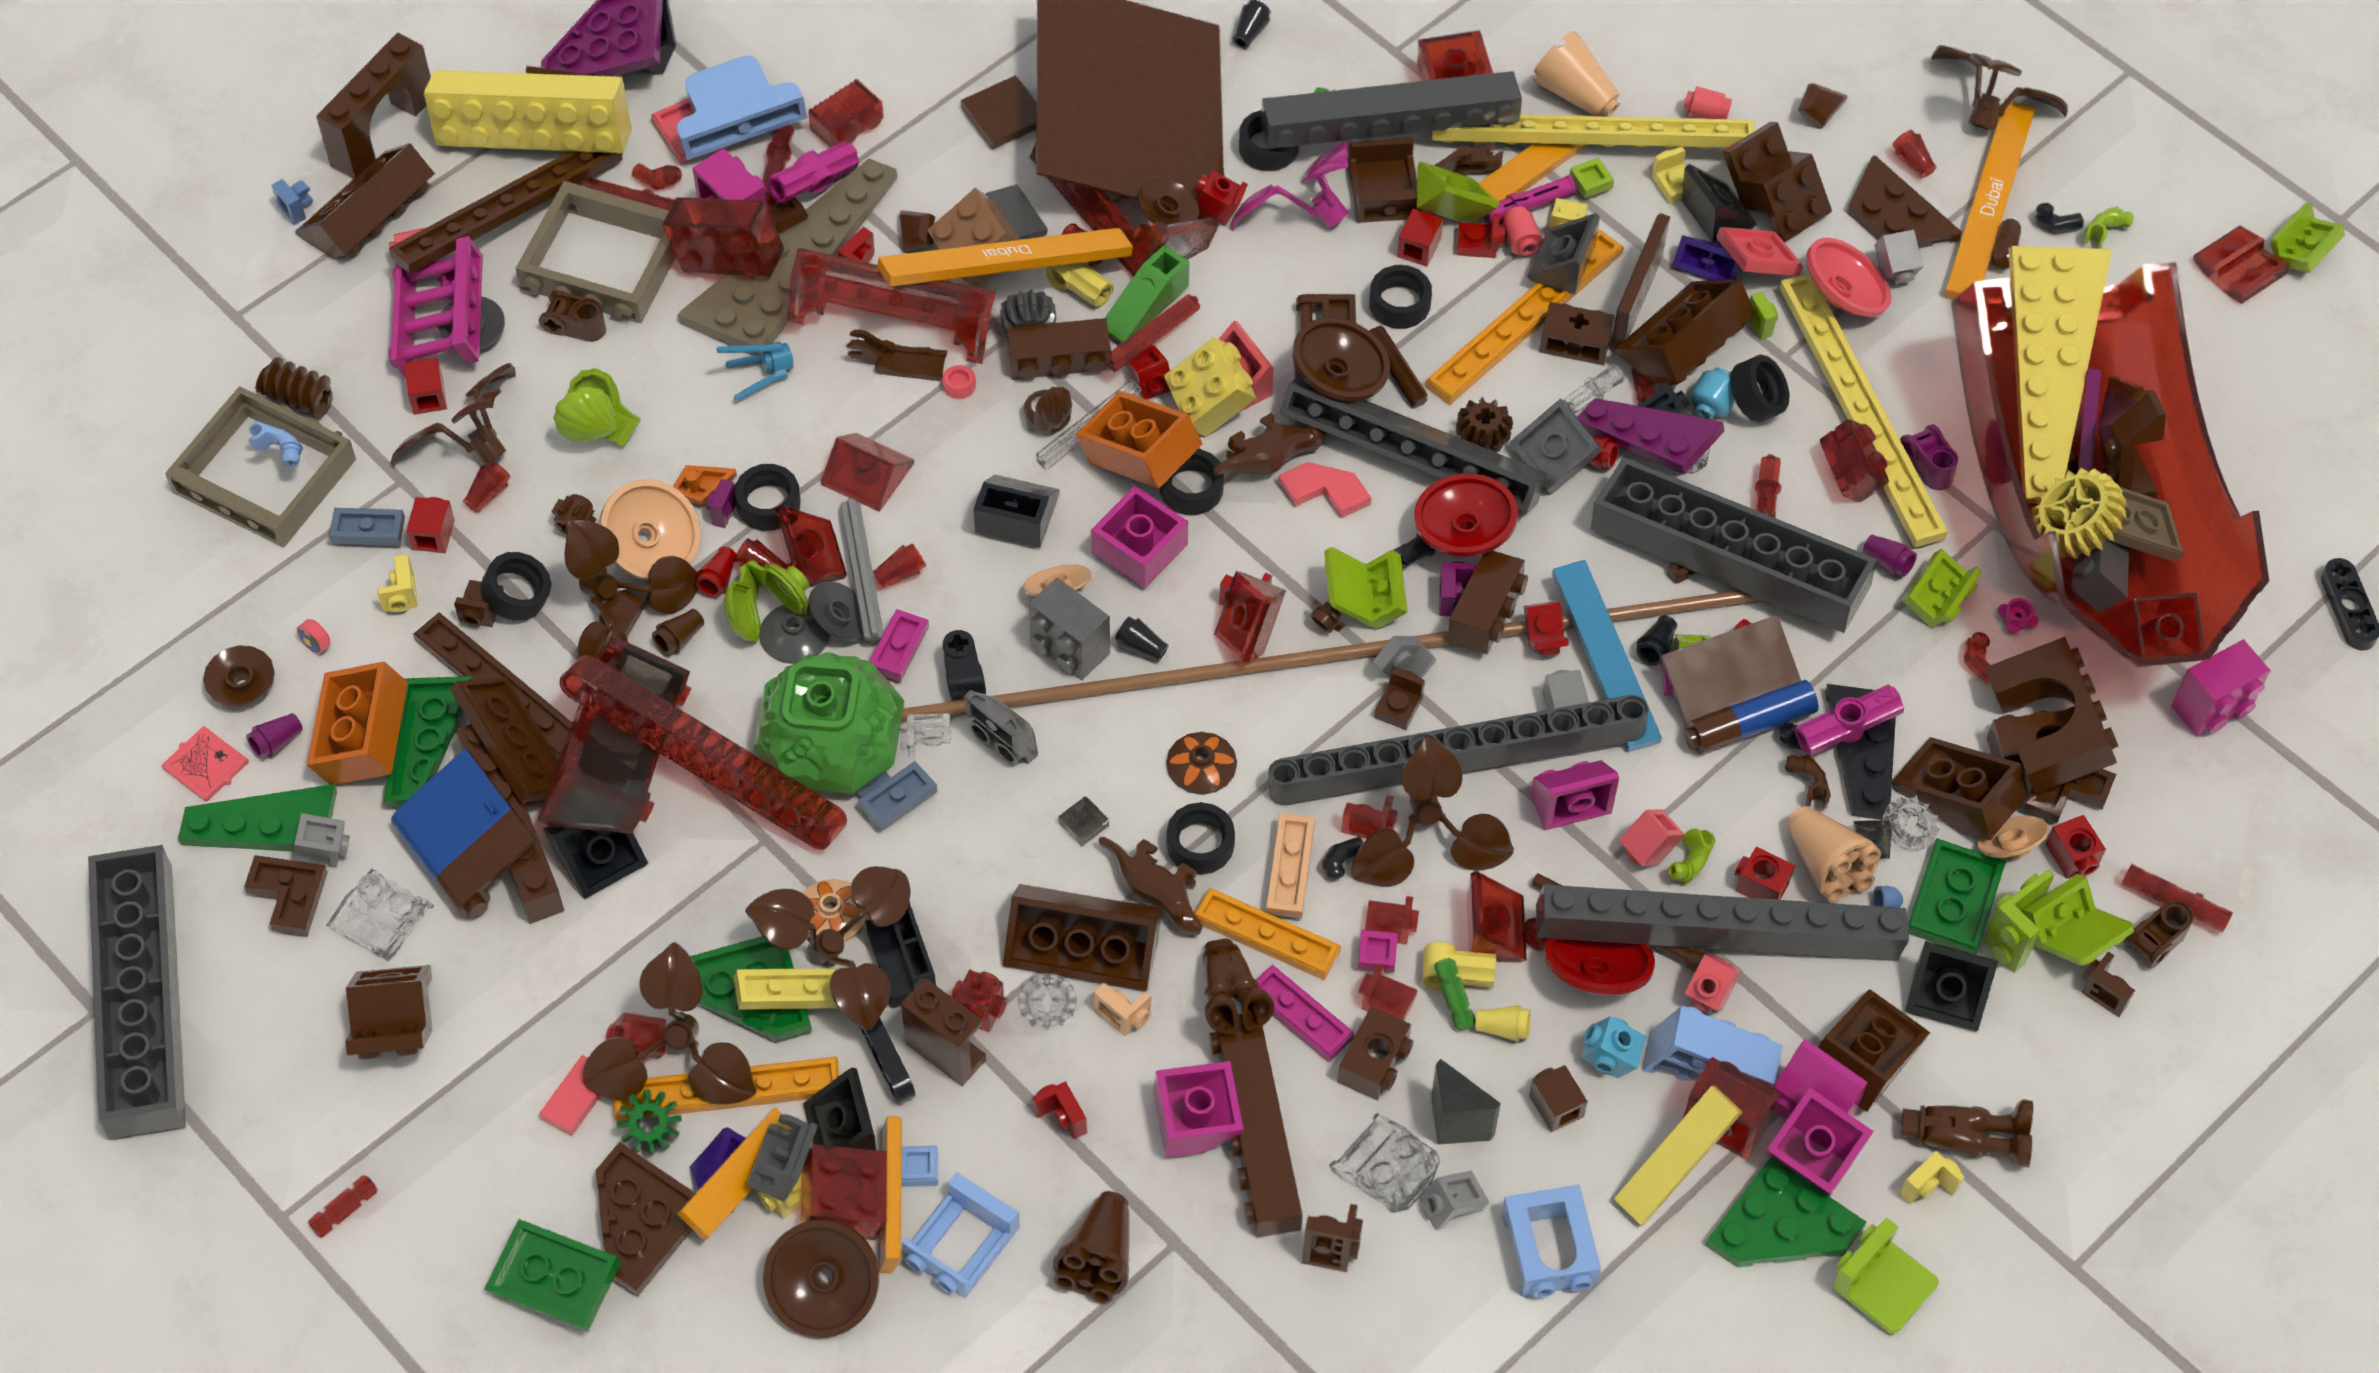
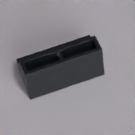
M910 902L903 917L891 926L881 928L874 925L870 919L865 920L866 931L877 964L886 974L891 985L890 1002L893 1009L900 1007L901 1003L924 979H928L936 985L935 973Z

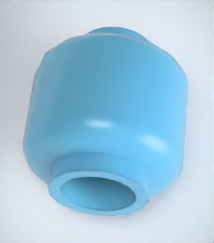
M1715 368L1714 370H1707L1702 373L1690 395L1693 404L1696 406L1695 411L1700 416L1712 420L1714 417H1726L1735 404L1730 385L1731 372L1722 368Z

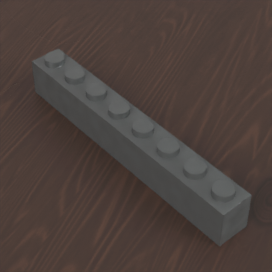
M1514 71L1262 98L1261 124L1268 149L1516 122L1520 120L1522 95Z
M1301 376L1289 382L1280 409V414L1440 479L1467 473L1493 478L1510 490L1516 500L1518 510L1528 513L1538 504L1548 475L1544 471L1369 401H1342L1327 397L1313 389Z

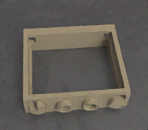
M564 181L515 268L520 289L530 291L534 295L540 294L550 297L553 291H564L571 295L593 298L600 303L602 313L613 315L620 320L626 319L641 324L688 236L685 216ZM569 213L661 239L633 293L539 267Z
M239 386L165 474L174 494L284 548L356 461V457L352 448V442L343 437L341 432H333L323 427L313 418L306 419L296 414L290 407L284 404L277 405L267 400L263 394L259 392L255 394ZM248 417L264 424L284 429L299 442L329 456L280 516L199 476Z

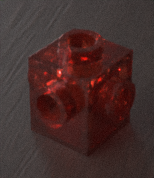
M970 969L964 981H957L951 995L952 998L981 1018L982 1026L979 1029L989 1033L996 1019L1002 1017L1008 1001L1004 997L1003 982L995 975L988 972L978 973Z

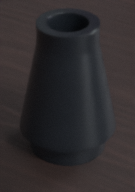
M1250 0L1242 6L1236 32L1232 38L1237 46L1249 48L1252 41L1270 22L1269 15L1271 11L1264 3Z
M1660 616L1657 622L1638 639L1636 652L1639 659L1644 663L1652 666L1659 665L1662 662L1661 655L1670 652L1674 633L1677 629V622L1672 617Z
M1130 616L1124 621L1115 637V640L1121 643V648L1146 656L1156 662L1162 659L1169 647V644L1160 639L1140 618L1135 620Z

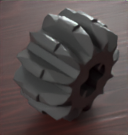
M1032 289L1024 293L1019 291L1017 295L1007 296V300L1001 303V324L1006 334L1008 327L1055 323L1057 320L1053 299L1046 296L1043 291L1034 293Z

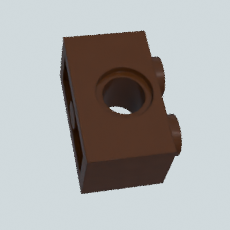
M1371 1006L1339 1065L1337 1083L1378 1101L1384 1089L1390 1091L1398 1074V1070L1395 1067L1399 1059L1405 1061L1410 1054L1414 1044V1040L1410 1039L1411 1024ZM1378 1051L1386 1056L1384 1058H1374L1370 1053Z

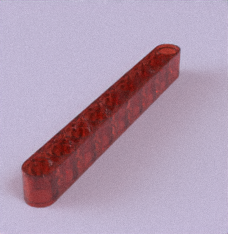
M591 655L580 657L560 677V687L570 699L815 849H826L846 827L847 817L840 807Z

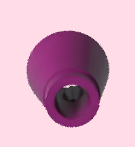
M1872 534L1867 538L1863 546V552L1877 559V563L1893 576L1899 574L1905 577L1912 570L1916 562L1917 553L1912 551L1910 545Z
M290 713L253 726L252 732L246 735V739L251 750L258 758L272 757L297 736L298 733L303 731V727L298 717L294 713Z

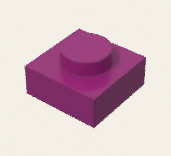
M721 479L716 491H711L709 494L707 510L710 511L713 526L726 528L736 506L734 482Z

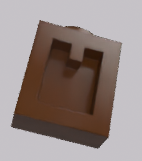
M469 580L463 598L457 597L454 603L459 621L473 627L480 625L493 627L497 614L491 611L490 604L484 602L480 589L482 582Z
M1393 668L1390 673L1389 684L1375 709L1374 718L1406 731L1423 699L1425 680L1411 671Z
M2108 951L2101 961L2096 959L2085 970L2083 977L2088 980L2081 993L2120 1017L2127 1008L2135 989L2130 987L2121 977L2107 972L2115 956Z

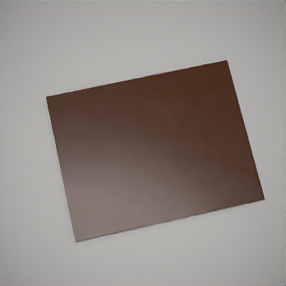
M1037 0V175L1138 200L1137 197L1141 186L1151 179L1163 178L1175 181L1189 190L1196 199L1197 193L1193 192V189L1202 174L1208 176L1210 171L1214 170L1224 176L1219 25L1128 0ZM1199 210L1200 216L1215 219Z

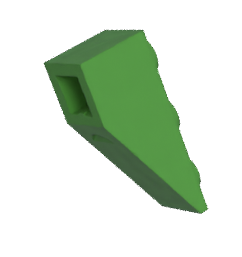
M1163 245L1140 267L1106 315L1109 335L1125 346L1189 287V261L1166 245Z

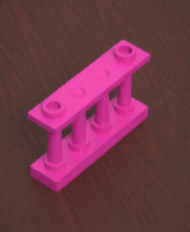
M469 236L456 239V253L453 254L452 258L433 262L412 274L407 273L397 263L395 269H393L392 275L395 284L391 348L388 350V356L391 365L397 368L405 378L404 363L451 350L456 353L458 352L467 364L479 361L483 254ZM455 271V279L452 280V284L416 293L417 280ZM454 297V306L451 307V310L415 319L416 306ZM453 324V330L449 337L414 346V333Z

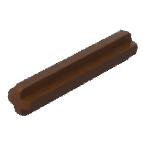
M1379 325L1376 328L1370 329L1369 331L1379 339L1386 349L1390 360V373L1409 403L1413 407L1426 403L1427 392L1385 328Z

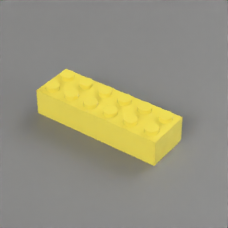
M434 70L424 91L436 146L623 153L632 132L622 77Z

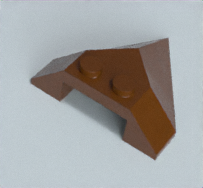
M2118 376L2109 377L2098 424L2104 460L2103 473L2110 476L2119 487L2157 499V489L2136 445L2164 439L2166 412L2155 391L2151 389L2144 390L2143 386L2128 380L2120 381Z

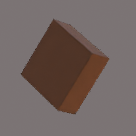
M796 198L785 203L780 202L770 208L767 213L770 222L780 233L809 217L803 205Z

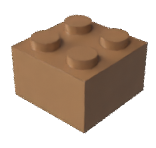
M977 188L970 191L927 230L940 250L1021 240L997 203ZM993 274L963 277L961 279L978 288Z

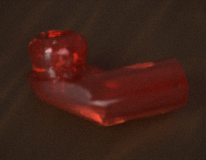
M638 163L632 170V177L653 190H662L678 183L682 178V171L675 165H665L651 170L642 163Z
M1975 632L1972 638H1968L1965 642L1963 660L1966 666L1987 684L1990 680L1984 667L1990 666L1985 660L1986 647L1990 645V639L1983 632Z

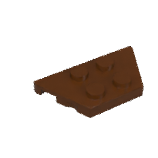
M1876 155L1871 158L1849 204L1847 213L1877 240L1883 235L1909 230L1915 231L1919 248L1930 247L1933 241L1949 239L1950 243L1960 240L1962 231Z

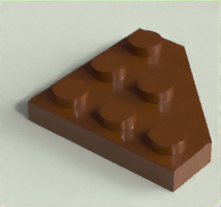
M619 1142L595 1170L605 1252L615 1255L622 1260L614 1280L639 1296L693 1230L677 1213L691 1199L695 1192Z

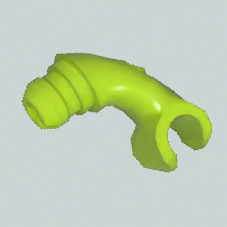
M2119 206L2109 208L2095 215L2096 217L2084 231L2082 243L2087 244L2089 239H2092L2098 243L2097 247L2102 248L2108 233L2106 227L2122 226L2123 228H2129L2133 223L2134 215L2131 212L2119 209Z
M1691 829L1685 833L1682 842L1687 848L1686 860L1673 862L1669 866L1668 874L1672 880L1688 884L1699 875L1716 842L1714 835L1708 830Z

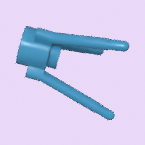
M787 343L720 346L716 349L718 353L761 352L760 355L728 360L725 364L727 367L762 362L765 372L771 371L773 373L734 396L735 401L749 396L778 379L788 377L786 370L793 369L794 366L792 353Z

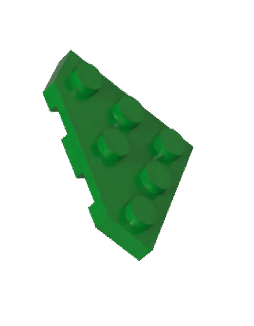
M761 936L690 956L702 980L703 991L701 1000L698 1003L699 1005L776 1042L812 1032L806 1009L738 1010L734 984L736 970L794 969L789 950L776 948Z
M1770 1157L1709 1236L1706 1246L1736 1267L1753 1266V1263L1774 1260L1775 1263L1806 1260L1807 1257L1828 1255V1257L1844 1256L1864 1229L1866 1221Z

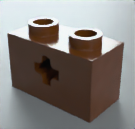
M1549 302L1539 353L1604 366L1615 315L1604 313L1600 310H1589L1569 304Z

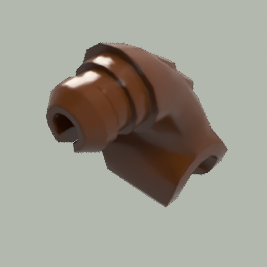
M2006 219L1999 227V237L1992 253V262L1997 268H2009V250L2012 246H2019L2021 225L2015 219Z
M1793 754L1787 756L1785 769L1788 772H1796L1798 775H1803V778L1811 781L1812 785L1808 788L1805 805L1811 806V801L1818 799L1823 802V809H1827L1831 794L1825 772L1808 754L1806 756L1801 755V757Z

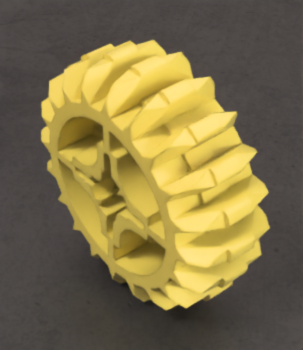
M2081 467L2076 475L2068 471L2066 478L2062 480L2055 477V484L2052 487L2044 486L2045 495L2037 496L2038 506L2031 509L2032 516L2034 517L2031 520L2032 528L2038 541L2052 554L2056 553L2062 558L2069 555L2075 560L2081 552L2090 557L2091 551L2094 548L2103 551V543L2106 540L2114 541L2113 532L2121 531L2120 521L2127 518L2126 511L2124 510L2127 504L2122 494V489L2106 473L2101 474L2095 468L2088 472ZM2092 498H2100V501H2094ZM2057 526H2064L2065 530L2057 529Z

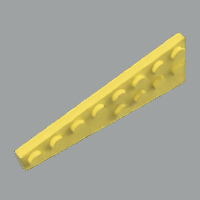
M2012 246L2009 250L2023 503L2037 504L2036 497L2045 495L2044 486L2052 487L2055 484V477L2061 480L2065 478L2110 264L2111 249Z

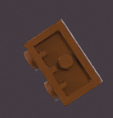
M1350 1204L1346 1223L1339 1222L1334 1217L1326 1215L1318 1217L1308 1216L1302 1264L1347 1272L1349 1259L1357 1260L1361 1241L1363 1219L1356 1218L1358 1205Z

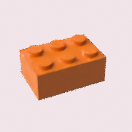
M1120 390L1075 434L1090 464L1158 489L1203 444L1189 414Z
M385 661L324 673L307 766L328 784L335 785L392 775L408 682Z

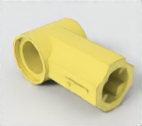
M1088 262L1046 268V276L1054 287L1060 291L1070 289L1094 307H1102L1113 292V283L1090 268Z
M1432 942L1425 945L1422 984L1426 987L1442 990L1440 986L1442 979L1437 977L1434 964L1439 960L1451 958L1455 961L1459 971L1456 976L1461 977L1463 985L1493 988L1496 954L1457 951L1455 946L1446 942Z

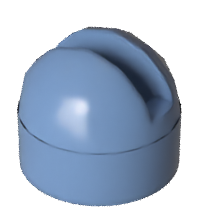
M1892 886L1875 887L1873 891V906L1896 908L1902 906L1903 896L1897 888Z

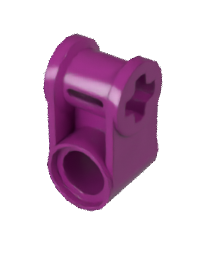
M1930 424L1925 427L1924 431L1915 435L1906 434L1901 436L1900 441L1924 483L1934 490H1944L1950 487L1956 472L1958 455L1945 440L1940 429L1936 425Z

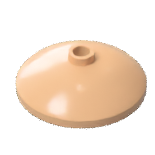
M649 479L632 481L617 489L608 498L601 511L599 524L612 531L619 543V556L614 564L632 577L648 581L649 570L658 559L664 556H677L691 564L698 552L701 541V527L698 515L690 501L679 490L669 484ZM638 533H645L647 535L648 540L642 541L639 538Z

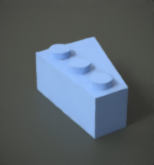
M1680 1006L1650 1032L1642 1071L1654 1074L1655 1067L1678 1072L1677 1079L1689 1081L1690 1075L1713 1080L1712 1086L1759 1097L1776 1083L1782 1045L1771 1041L1766 1035L1750 1033L1740 1029L1730 1021L1717 1020L1704 1015L1697 1008Z

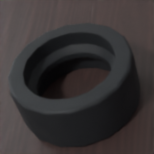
M1261 110L1251 113L1243 120L1239 128V153L1246 163L1253 168L1263 171H1276L1287 167L1295 160L1299 152V146L1265 149L1256 146L1250 141L1252 136L1263 132Z
M1393 265L1383 268L1374 276L1370 284L1369 308L1374 318L1380 323L1391 328L1407 329L1418 325L1426 319L1431 309L1432 285L1423 272L1408 265ZM1392 287H1406L1416 292L1420 296V300L1414 305L1397 307L1388 304L1382 299L1381 293Z
M1759 354L1734 366L1730 376L1731 391L1737 406L1751 421L1760 423L1786 411L1790 398L1788 383L1783 371L1769 356ZM1757 382L1759 383V386H1760V388H1761V390H1762L1763 395H1762L1761 392H1760V389H1759V387H1758V385H1757Z
M1198 449L1160 487V493L1164 502L1172 510L1187 515H1198L1210 511L1218 505L1223 496L1224 473L1219 476L1213 475V470L1220 464V461L1212 453ZM1198 470L1206 473L1212 479V485L1205 491L1186 493L1172 485V478L1179 472Z
M759 464L741 474L735 484L734 497L736 509L741 520L752 528L764 531L785 527L796 518L800 510L799 484L794 474L785 467L776 464ZM774 485L783 488L788 493L787 499L781 505L771 509H760L748 502L749 494L762 486Z
M506 552L497 556L490 563L482 578L480 589L484 602L490 604L491 611L502 618L520 621L536 616L543 608L550 595L552 583L549 572L533 556L522 552ZM514 573L524 577L533 586L535 596L527 600L510 597L498 585V575Z
M1198 802L1187 804L1178 809L1170 818L1166 831V845L1169 857L1176 866L1179 867L1184 863L1196 870V874L1199 875L1219 870L1227 864L1233 854L1235 846L1233 821L1226 811L1214 804ZM1193 824L1211 825L1221 833V845L1211 852H1191L1180 844L1179 837L1181 831Z

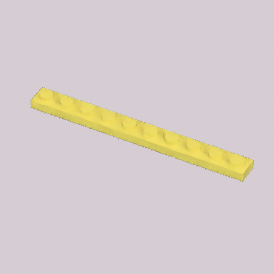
M1520 115V120L1516 122L1432 131V141L1444 143L1465 141L1477 144L1505 142L1510 145L1518 143L1571 144L1573 146L1596 144L1605 147L1633 145L1639 148L1647 146L1678 148L1683 146L1710 149L1712 147L1728 148L1754 132L1755 127L1754 120Z
M1809 273L1781 280L1779 289L1912 545L1916 548L1946 539L1948 530L1826 299L1817 289Z

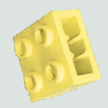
M1212 337L1164 375L1179 411L1189 414L1197 433L1205 437L1256 399L1251 387L1253 381L1239 361L1241 358L1240 352L1232 343H1225L1215 337Z

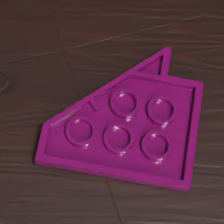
M596 0L541 60V67L588 74L590 76L613 77L659 65L663 0Z

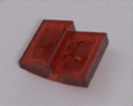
M2241 225L2193 255V261L2201 271L2223 292L2241 304L2288 274L2289 263L2264 250V238Z

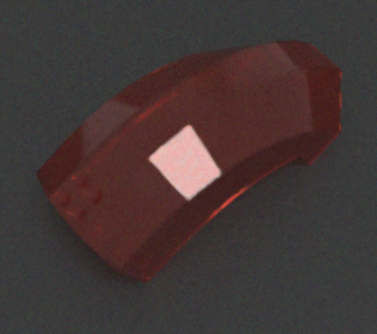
M2176 262L2143 265L2118 285L2105 286L2088 369H2097L2101 372L2092 469L2095 468L2101 474H2103L2104 460L2098 424L2109 377L2118 376L2120 381L2128 380L2143 386L2144 390L2151 389L2156 392L2166 412L2164 439L2137 444L2136 448L2157 489V499L2169 503L2184 555L2177 562L2129 547L2128 597L2101 613H2098L2085 600L2079 599L2073 592L2071 586L2073 557L2068 555L2062 558L2059 555L2056 531L2048 532L2040 537L2031 511L2033 507L2038 505L2036 503H2027L2022 490L2012 300L2009 280L1998 279L1974 282L1951 302L1962 384L1972 437L1986 490L1999 527L2020 569L2044 597L2137 668L2211 659L2220 643L2233 630L2248 610V606L2258 593L2262 592L2270 580L2259 510L2240 516L2226 486L2208 434L2191 362ZM2087 374L2072 441L2078 457V464ZM2057 526V529L2065 530V527Z

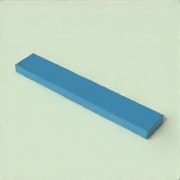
M1586 560L1553 568V579L1604 699L1636 695L1646 700ZM1650 708L1645 735L1639 740L1624 743L1627 753L1661 742L1662 736Z

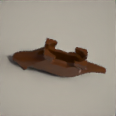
M1270 413L1261 418L1260 423L1267 428L1257 437L1244 440L1245 434L1240 431L1229 438L1227 446L1230 450L1226 452L1227 460L1214 468L1213 475L1219 476L1229 471L1250 474L1275 472L1297 454L1305 452L1315 453L1323 444L1327 432L1312 426L1302 428L1275 423L1274 414Z
M1106 837L1099 838V844L1112 853L1117 861L1120 877L1125 889L1135 900L1148 906L1163 908L1162 912L1168 917L1179 933L1199 935L1202 932V924L1190 906L1186 890H1193L1196 886V881L1194 880L1196 870L1182 863L1178 867L1177 872L1172 874L1166 868L1157 865L1158 860L1150 854H1154L1158 847L1145 839L1137 844L1135 855L1131 857L1121 846Z

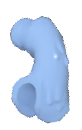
M260 421L251 424L249 431L253 436L249 439V443L256 451H265L270 445L275 444L279 445L283 454L282 460L286 466L293 467L300 462L299 455L303 451V447L294 436L284 429H279Z

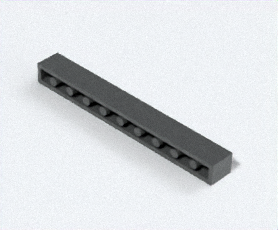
M1547 884L1543 885L1536 903L1537 938L1898 961L1909 942L1906 908Z

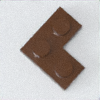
M2100 769L2037 794L2034 793L2032 788L2023 811L2057 824L2068 796L2103 809L2116 774Z
M254 855L244 887L247 894L278 898L270 920L272 931L308 936L328 871L326 866L321 864Z

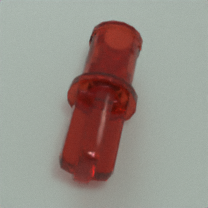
M1768 454L1766 457L1761 458L1759 480L1754 485V489L1757 492L1755 510L1765 513L1766 509L1767 515L1775 518L1777 495L1781 493L1782 489L1779 483L1781 460L1779 457H1774L1773 454Z

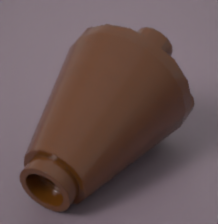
M1113 1191L1101 1193L1057 1250L1053 1259V1270L1055 1272L1054 1282L1058 1287L1091 1296L1093 1300L1099 1303L1111 1302L1113 1296L1121 1293L1126 1287L1129 1276L1128 1201L1123 1195Z

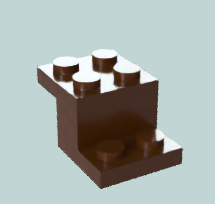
M1768 122L1722 151L1741 203L1747 210L1766 212L1772 230L1778 234L1783 242L1832 212L1813 155L1811 153L1788 151L1778 122Z
M431 965L358 971L354 974L346 987L351 1031L345 1040L347 1055L358 1054V1059H372L381 1056V1052L396 1051V1055L406 1056L419 1052V1048H424L433 1031L428 986L432 980Z

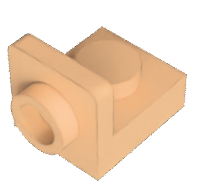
M1103 982L1093 992V1009L1126 1036L1134 1028L1140 1029L1151 1017V996L1144 992L1130 1005L1124 993L1118 989L1112 990Z

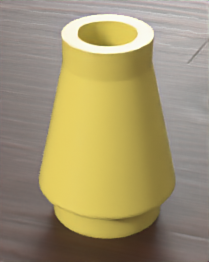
M1521 1005L1477 1010L1476 1031L1486 1032L1519 1042L1520 1038H1529L1531 1027L1530 1009H1522Z

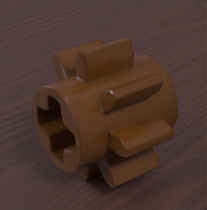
M578 494L566 496L564 500L558 499L551 511L556 515L553 519L555 527L565 535L567 521L584 520L594 523L596 521V518L592 516L595 512L592 503L587 498Z

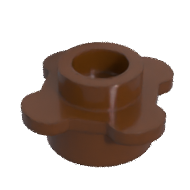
M1314 600L1312 603L1316 608L1310 614L1311 619L1328 633H1331L1335 627L1342 630L1343 625L1339 619L1342 614L1333 608L1329 602L1326 601L1322 605L1317 600Z

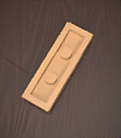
M1279 814L1266 913L1302 919L1315 817Z

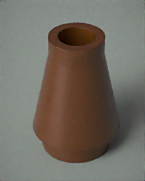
M690 609L684 614L657 624L656 630L652 632V640L655 646L665 655L679 653L692 636L704 626V619L697 610Z

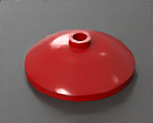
M1456 474L1436 481L1423 491L1415 505L1414 521L1419 536L1431 548L1451 556L1471 557L1493 551L1511 537L1518 521V507L1513 494L1501 482L1479 474Z
M1547 938L1544 949L1546 964L1562 982L1576 990L1592 995L1620 996L1636 991L1650 981L1655 968L1654 954L1648 945Z

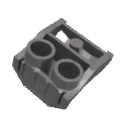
M972 690L965 695L966 714L970 718H974L969 724L970 729L981 742L990 744L995 738L999 739L995 744L996 750L1006 762L1015 765L1022 758L1029 764L1038 756L1034 730L1029 722L995 697Z

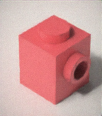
M1663 809L1645 810L1619 841L1627 849L1626 855L1635 864L1640 866H1656L1665 859L1685 834Z
M1711 953L1704 954L1684 994L1692 998L1690 1004L1704 1012L1710 1013L1712 1009L1716 1011L1722 1010L1743 970Z

